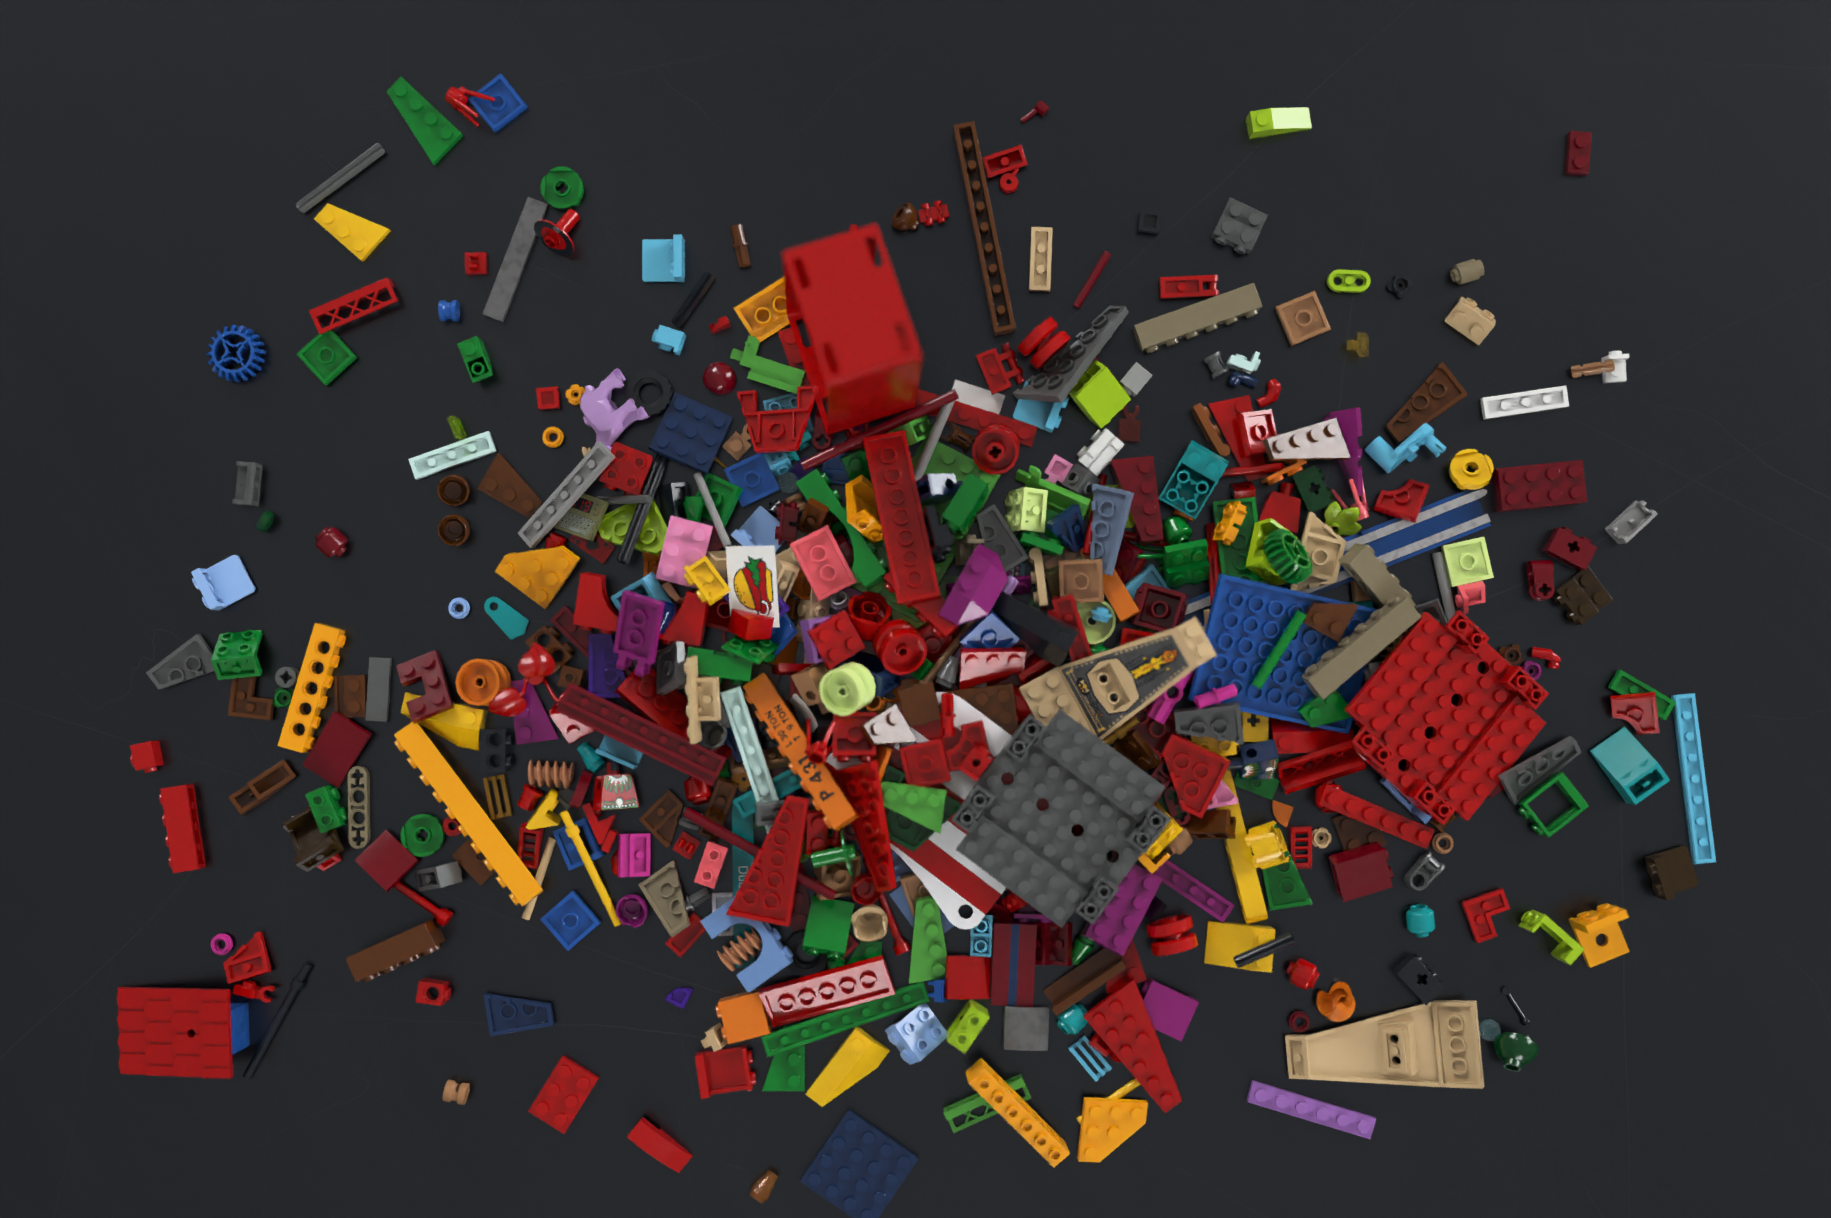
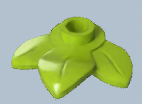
M1333 501L1325 509L1324 516L1326 521L1324 524H1327L1330 528L1337 527L1338 529L1333 530L1337 535L1351 536L1358 533L1362 528L1356 522L1359 518L1358 507L1341 510L1338 502Z

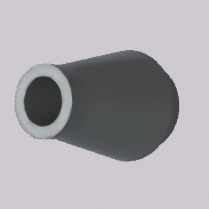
M949 655L935 675L937 677L935 683L951 689L952 684L955 685L960 660Z

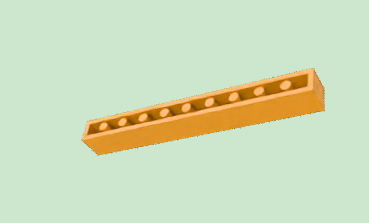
M411 722L394 734L397 739L394 744L400 752L404 750L410 757L406 760L413 769L419 768L422 772L419 776L426 786L431 784L435 790L432 792L433 796L439 803L443 801L448 808L445 809V812L451 820L455 818L461 825L457 828L464 837L470 836L473 840L470 845L477 854L482 852L486 859L483 862L490 871L494 869L499 876L496 877V880L502 888L507 886L512 892L508 896L514 904L518 905L520 903L523 907L543 892L541 886L420 725Z

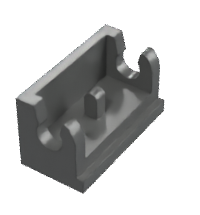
M236 461V466H238L235 499H233L232 503L235 505L259 507L263 465L256 462Z

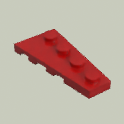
M1245 395L1207 404L1216 420L1218 428L1225 438L1226 444L1230 447L1238 467L1265 464L1263 454L1245 456L1236 415L1253 412L1250 396ZM1268 474L1243 475L1246 482L1266 478Z

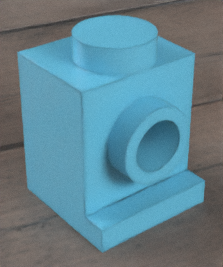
M659 325L658 330L655 329L653 332L652 341L659 345L658 348L668 352L674 349L673 352L680 356L686 339L685 333Z

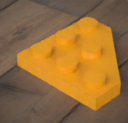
M565 546L519 553L514 552L508 553L503 557L495 572L541 607L547 609L581 558Z
M1084 1097L1077 1160L1079 1162L1100 1163L1146 1124L1148 1102L1139 1099Z

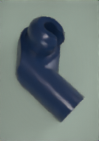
M1234 371L1230 374L1229 384L1236 387L1242 383L1255 388L1259 379L1247 373Z

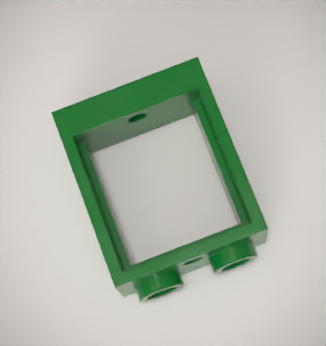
M971 473L967 475L942 515L944 524H948L949 531H952L953 535L957 533L960 535L964 534L989 494L988 483Z
M1556 772L1517 803L1520 807L1518 811L1525 819L1529 818L1533 823L1531 827L1536 834L1548 838L1589 807L1563 772ZM1555 783L1572 806L1545 827L1528 803Z

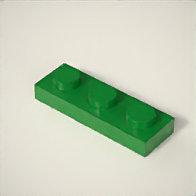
M1617 670L1608 686V689L1619 695L1655 692L1658 718L1661 720L1667 719L1676 703L1674 700L1622 670Z

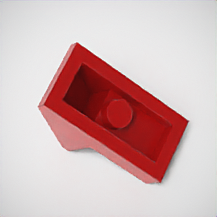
M592 801L582 805L600 845L604 842L608 831L611 830L617 814L601 820L602 812L593 811Z

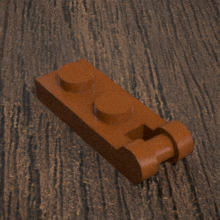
M1201 403L1193 406L1190 410L1213 452L1223 458L1229 455L1230 447L1222 443L1219 437L1221 435L1220 430L1216 424L1212 425L1209 419L1211 415L1207 407L1202 406Z

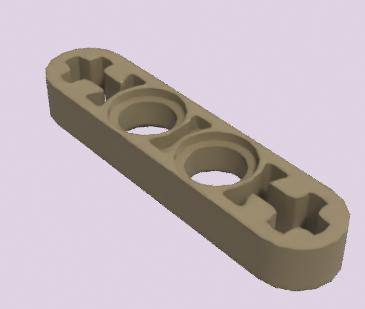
M364 766L352 767L348 772L349 844L355 849L365 848L371 839L370 774ZM359 769V772L364 775L359 779V785L364 784V787L354 788V785L358 784V778L354 777V773H357ZM358 790L364 794V800L361 803L354 800V793ZM357 812L364 814L365 819L361 824L356 823L354 820V815ZM365 826V830H360V836L364 837V841L359 845V841H355V837L359 836V830L354 831V827Z

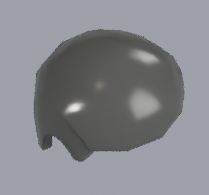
M720 720L701 721L702 741L698 742V744L709 750H716L721 747L727 738L726 726Z

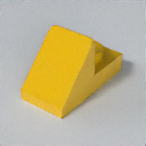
M553 787L550 789L529 818L525 828L531 830L559 825L561 817L553 812L559 802L557 800L559 791Z

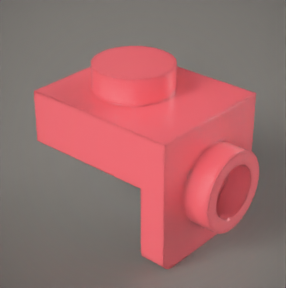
M1483 581L1457 586L1458 595H1455V603L1457 607L1462 609L1464 614L1469 613L1468 606L1486 602L1485 584Z

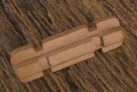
M1606 360L1604 363L1600 361L1583 364V366H1572V377L1600 374L1602 371H1606V373L1613 372L1615 370L1614 361Z

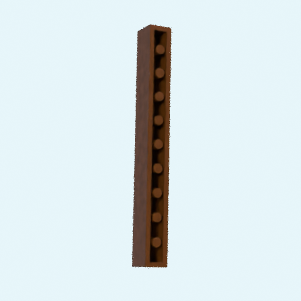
M975 122L953 125V135L993 335L999 336L1014 333L1016 327Z

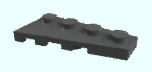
M1569 736L1498 775V778L1510 801L1516 805L1582 752L1577 741Z

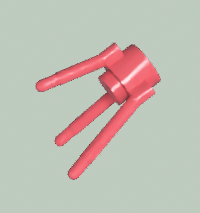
M1363 477L1361 501L1354 481L1350 479L1349 482L1355 503L1349 506L1350 508H1359V518L1357 520L1359 521L1369 517ZM1333 489L1331 492L1342 509H1348L1341 497Z

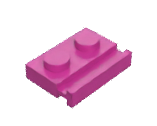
M651 833L618 834V877L650 876Z

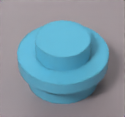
M1097 606L1096 609H1091L1092 619L1108 622L1109 618H1112L1108 608Z

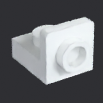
M1622 351L1608 352L1609 355L1601 358L1602 363L1606 360H1613L1615 365L1613 372L1606 373V371H1602L1603 383L1627 381L1626 359H1629V354H1622Z

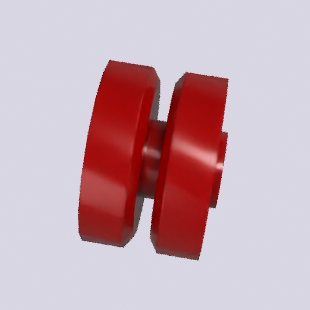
M1052 316L1036 326L1017 347L1023 356H1029L1037 350L1030 360V363L1036 370L1042 368L1045 363L1071 340V337L1065 330L1059 331L1053 337L1051 336L1058 328V323Z
M992 423L984 426L978 432L972 445V456L975 464L988 474L999 475L1009 471L1015 465L1020 452V441L1017 433L1003 423ZM993 446H997V449L1000 450H994Z
M901 619L890 620L882 625L874 635L873 649L875 654L881 660L883 666L892 674H909L917 670L924 662L927 655V646L915 627L908 621Z
M1190 914L1168 916L1145 925L1148 936L1157 938L1150 943L1153 956L1176 954L1199 945L1196 934L1189 932L1194 926Z

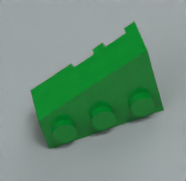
M694 647L687 648L686 658L698 656L699 677H719V683H722V679L731 680L730 684L743 686V682H750L753 662L729 652L725 653Z

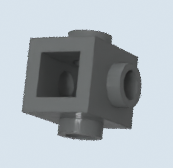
M1075 463L1062 485L1074 493L1089 498L1093 492L1092 483L1098 484L1100 479L1089 469Z

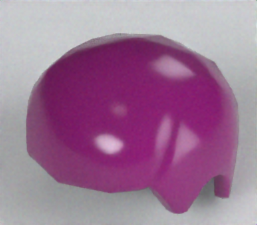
M628 894L618 901L616 916L623 925L637 928L644 923L648 916V905L642 897Z

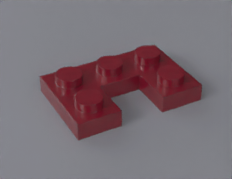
M436 650L396 665L400 682L404 687L422 680L426 695L406 702L411 721L414 724L454 708L440 656Z

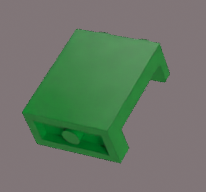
M812 895L802 950L806 951V954L818 956L820 953L827 955L830 959L839 960L840 957L845 958L854 903L834 899L832 901L829 899L819 900L817 896Z

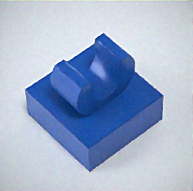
M946 978L928 982V985L934 986V992L928 993L929 997L934 998V1002L942 1003L952 1000L945 999Z

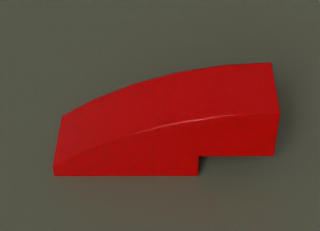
M644 1117L639 1120L627 1135V1138L646 1153L678 1173L693 1156L661 1128L658 1130Z

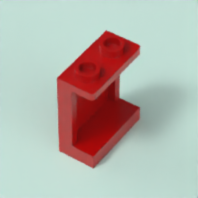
M748 1045L722 1048L715 1052L713 1050L697 1052L695 1055L701 1099L710 1098L714 1094L740 1090L752 1091L754 1084H757L755 1071L751 1072L750 1063H753L752 1050H748Z

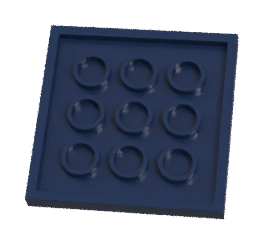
M848 1109L800 1179V1182L852 1218H879L919 1157Z

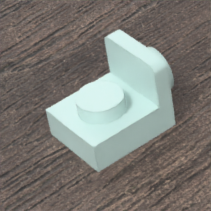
M1256 351L1252 355L1250 362L1243 355H1231L1228 358L1226 367L1250 375L1253 371H1257L1261 360L1258 357L1260 353Z

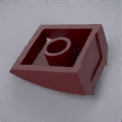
M1143 583L1136 590L1134 602L1140 613L1130 618L1131 623L1157 632L1175 628L1183 623L1189 596L1185 593Z

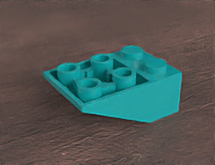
M1192 440L1161 492L1159 499L1196 519L1227 468L1229 461Z
M1626 727L1621 728L1590 750V753L1627 804H1638L1670 781L1658 762Z

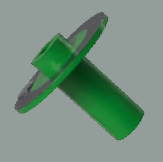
M841 829L842 846L811 853L814 868L846 861L850 875L854 876L853 859H856L857 855L854 844H849L845 829Z

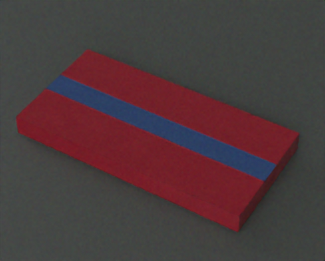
M994 921L991 1005L1033 1007L1037 938L1036 922Z

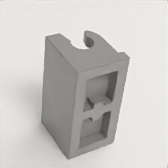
M1635 500L1605 528L1607 533L1618 544L1628 543L1658 515L1655 510H1649L1645 507L1647 504L1645 501L1638 502Z

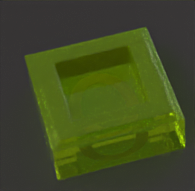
M454 415L448 417L447 421L454 437L459 440L466 438L467 435L460 419Z

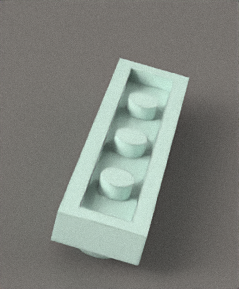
M486 431L408 460L414 477L418 480L497 452L491 433Z

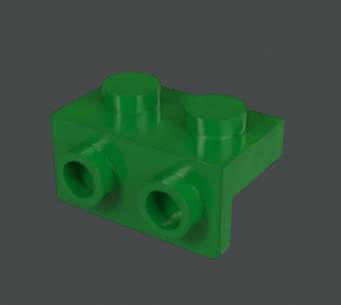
M327 785L306 794L320 833H325L348 824L346 820L348 819V814L345 808L341 807L339 802L340 794L333 785Z

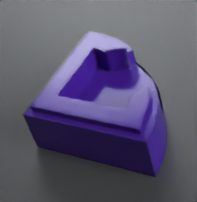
M689 987L676 988L666 996L665 1001L684 1009L693 989Z

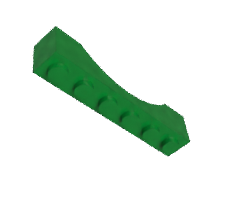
M815 469L797 481L796 484L807 501L812 497L829 507L828 512L838 518L845 526L853 545V570L868 591L884 580L883 577L887 574L886 570L889 568L882 558L879 560L876 558L874 553L877 550L871 541L866 543L862 537L863 534L847 522L846 507L843 508L839 503L843 499L836 489L831 491L828 486L831 481L825 472L820 474Z

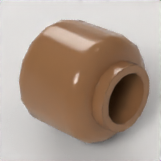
M1186 824L1180 825L1183 831L1164 848L1169 854L1180 855L1192 844L1193 838L1188 832Z

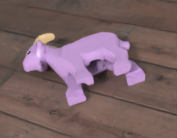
M618 368L613 370L604 381H601L597 389L591 385L585 386L586 390L580 399V409L584 414V422L594 429L596 443L598 441L603 442L609 450H611V445L630 424L649 417L642 406L637 409L633 399H628L619 408L611 400L612 390L614 388H622L624 386L623 381L626 380ZM582 447V454L584 457L591 450L590 447L588 448V450L586 447Z

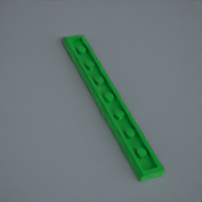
M924 982L913 983L895 989L894 995L832 1011L770 1032V1034L761 1036L766 1055L770 1057L930 1002Z

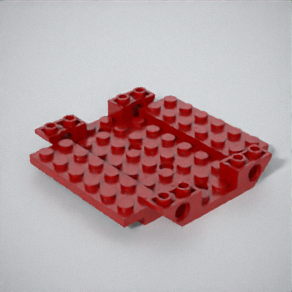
M1457 610L1445 625V628L1428 612H1423L1421 618L1413 624L1344 709L1361 728L1351 741L1357 754L1415 807L1442 825L1447 822L1454 812L1466 821L1472 817L1500 782L1498 775L1513 766L1545 726L1546 722L1532 709L1536 710L1549 695L1520 666L1511 665L1487 643L1489 637L1460 610ZM1481 661L1485 664V670L1482 673L1477 668ZM1454 694H1457L1459 702L1454 706L1451 698ZM1430 726L1433 729V734L1430 738H1427L1425 730ZM1404 759L1407 765L1404 770L1400 771L1398 764L1400 760Z

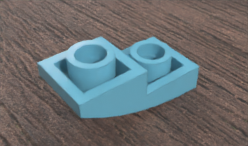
M985 915L981 922L971 929L970 956H992L993 915Z

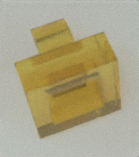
M1366 332L1357 333V340H1347V349L1349 351H1357L1360 357H1369L1368 334Z

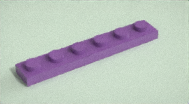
M1254 1080L1251 1082L1246 1099L1248 1103L1367 1139H1371L1376 1118Z

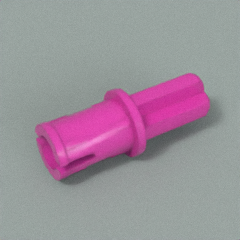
M1234 684L1218 689L1212 688L1207 693L1194 696L1195 705L1198 709L1215 703L1218 705L1220 701L1237 696V688Z

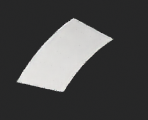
M794 693L789 702L800 712L806 722L808 718L811 719V733H813L818 727L814 715L805 702Z

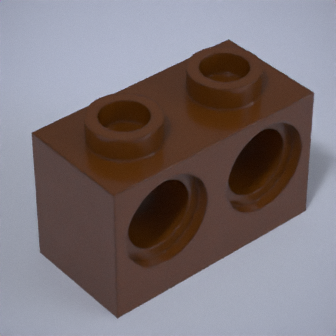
M543 625L525 643L529 648H531L533 643L539 644L550 653L553 659L556 651H562L564 655L563 660L557 662L554 659L555 669L552 674H557L561 671L562 665L569 664L575 658L572 654L574 649L567 642L563 643L558 638L560 633L553 626ZM544 634L548 635L550 639L547 646H543L540 642Z

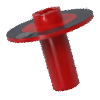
M568 209L556 224L548 220H538L534 224L535 234L554 253L570 256L574 252V244L568 232L578 222L580 217L576 211Z

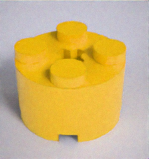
M1275 821L1250 828L1248 834L1244 836L1248 848H1252L1254 854L1252 861L1256 868L1260 867L1264 870L1289 861V856H1284V852L1288 850L1280 828L1275 829L1274 825L1277 824Z

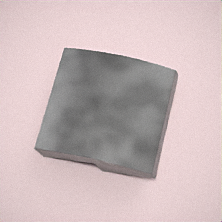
M1004 1006L1002 1049L1048 1051L1050 1008L1046 1006Z

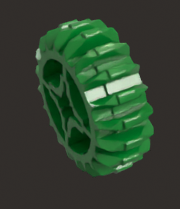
M1283 528L1277 529L1263 540L1264 554L1267 556L1271 567L1274 568L1275 573H1278L1281 579L1294 585L1305 581L1310 576L1313 565L1308 556L1309 553L1306 552L1305 546L1300 543V540H1297L1290 531H1286Z

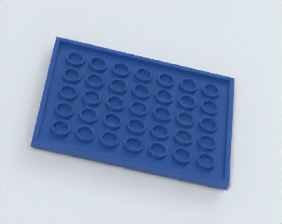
M1219 573L1204 632L1217 656L1195 668L1188 699L1194 701V696L1207 693L1212 688L1218 689L1234 684L1238 695L1220 701V704L1239 702L1240 711L1309 725L1297 709L1306 702L1308 703L1314 697V694L1300 676L1305 673L1307 667L1321 660V656L1325 652L1334 649L1338 645L1337 641L1302 623L1262 688L1259 689L1251 683L1297 610L1305 614L1310 603H1349ZM1358 605L1341 639L1353 633L1357 625L1365 623L1370 618V615L1378 609ZM1367 663L1337 688V691L1347 704L1351 702L1361 689ZM1353 718L1317 727L1349 734Z

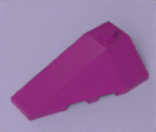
M1360 407L1330 412L1326 414V418L1323 421L1337 418L1351 457L1347 460H1337L1350 490L1349 480L1353 479L1358 496H1361L1362 467L1358 465V461H1360L1362 456V448L1358 444L1359 436H1362Z

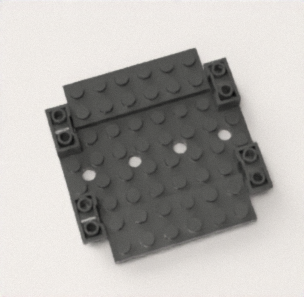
M1059 709L1047 726L1029 714L1009 738L953 816L952 821L968 832L956 850L1061 928L1074 910L1091 924H1094L1119 890L1118 885L1142 853L1146 854L1171 820L1170 817L1153 805L1165 789V786ZM1006 772L1014 776L1013 782L1008 785L1001 781V776ZM1041 798H1045L1049 802L1048 808L1045 810H1039L1036 807V802ZM1075 824L1083 826L1084 831L1080 836H1074L1071 833V829ZM1110 850L1118 852V859L1114 862H1110L1106 858Z

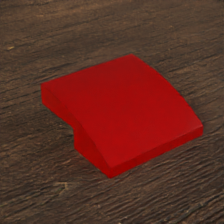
M947 955L945 999H990L991 957Z

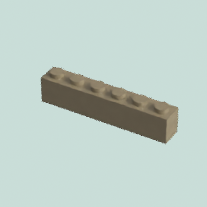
M1251 283L1134 325L1132 330L1140 352L1146 351L1151 353L1158 350V346L1165 343L1167 346L1178 343L1179 338L1186 336L1187 339L1198 336L1199 331L1205 329L1206 332L1213 331L1219 328V324L1226 322V325L1237 322L1241 316L1245 315L1246 318L1258 314V310L1262 308V303L1255 284Z
M1395 595L1389 598L1384 607L1375 610L1365 623L1357 625L1353 633L1342 638L1334 649L1325 652L1321 656V660L1306 668L1305 673L1300 677L1316 697L1324 700L1421 618L1407 597Z

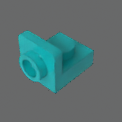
M809 431L804 432L799 447L800 451L811 446L812 437ZM796 451L786 452L791 461L794 459L797 463L800 461Z

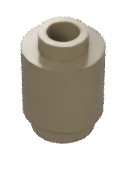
M1471 259L1455 264L1450 271L1451 279L1458 285L1478 280L1480 276L1484 275L1483 263L1479 259Z

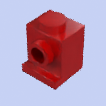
M974 745L960 763L958 769L977 781L992 760L991 752L982 745L979 747ZM974 759H979L981 763L980 765L975 766L973 765L972 761Z

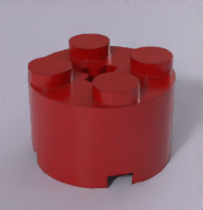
M862 592V595H854L849 601L847 613L861 640L873 642L876 631L882 625L889 622L890 604L888 605L885 602V598L875 592Z

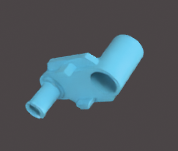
M1424 423L1395 450L1379 436L1367 446L1365 452L1387 473H1390L1405 459L1409 462L1413 461L1417 457L1415 452L1419 449L1420 445H1425L1436 457L1440 456V453H1443L1447 447L1434 436V429L1428 423Z

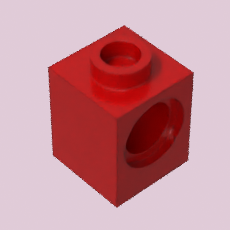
M429 978L421 979L418 982L416 1003L442 1006L446 1003V1000L450 999L451 988L448 987L449 981ZM431 987H435L438 989V997H434L431 995Z

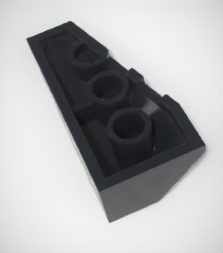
M1001 591L992 609L1040 658L1058 667L1063 663L1079 632V628L1004 591Z

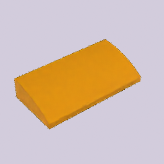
M784 276L733 308L750 336L756 337L759 343L790 324L786 312Z

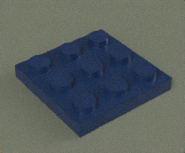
M675 392L649 445V450L707 475L732 424L733 417Z

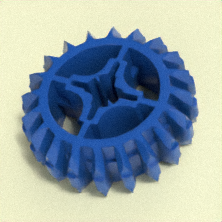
M232 325L231 329L225 326L223 328L224 333L218 330L216 331L217 338L210 337L214 343L213 345H207L208 348L212 349L211 352L206 353L208 357L212 358L208 361V364L213 366V372H219L218 376L220 378L226 377V380L230 382L233 379L235 382H240L241 378L247 381L249 380L248 374L254 377L256 376L255 369L262 370L258 364L259 362H265L260 357L265 355L266 351L261 350L264 343L259 341L260 336L254 335L252 329L247 330L242 325L239 328L237 325ZM239 337L246 339L244 342H239L237 344H234L230 341L234 338ZM223 348H225V353L222 356ZM249 351H250V357H249V360H248V359H247V354H248ZM235 363H238L242 366L241 368L235 370H229L227 368V366L233 365Z

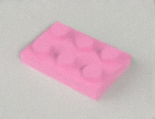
M671 515L656 578L696 588L694 584L690 586L683 577L685 574L683 567L686 565L690 567L706 555L713 526Z

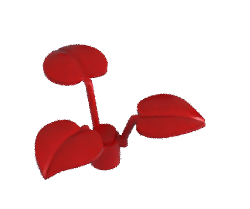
M533 643L518 663L519 672L525 676L523 678L522 691L519 693L516 688H506L500 691L489 704L490 712L507 717L522 713L527 706L526 699L523 698L527 684L538 685L541 682L544 683L552 699L556 702L552 709L557 708L564 692L557 698L546 680V676L552 674L555 669L554 659L546 649L537 643Z

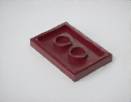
M335 711L302 765L338 788L342 785L372 733Z

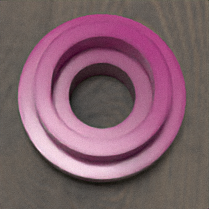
M218 934L211 940V949L217 955H225L233 947V941L227 934ZM221 940L225 942L224 948L220 946Z

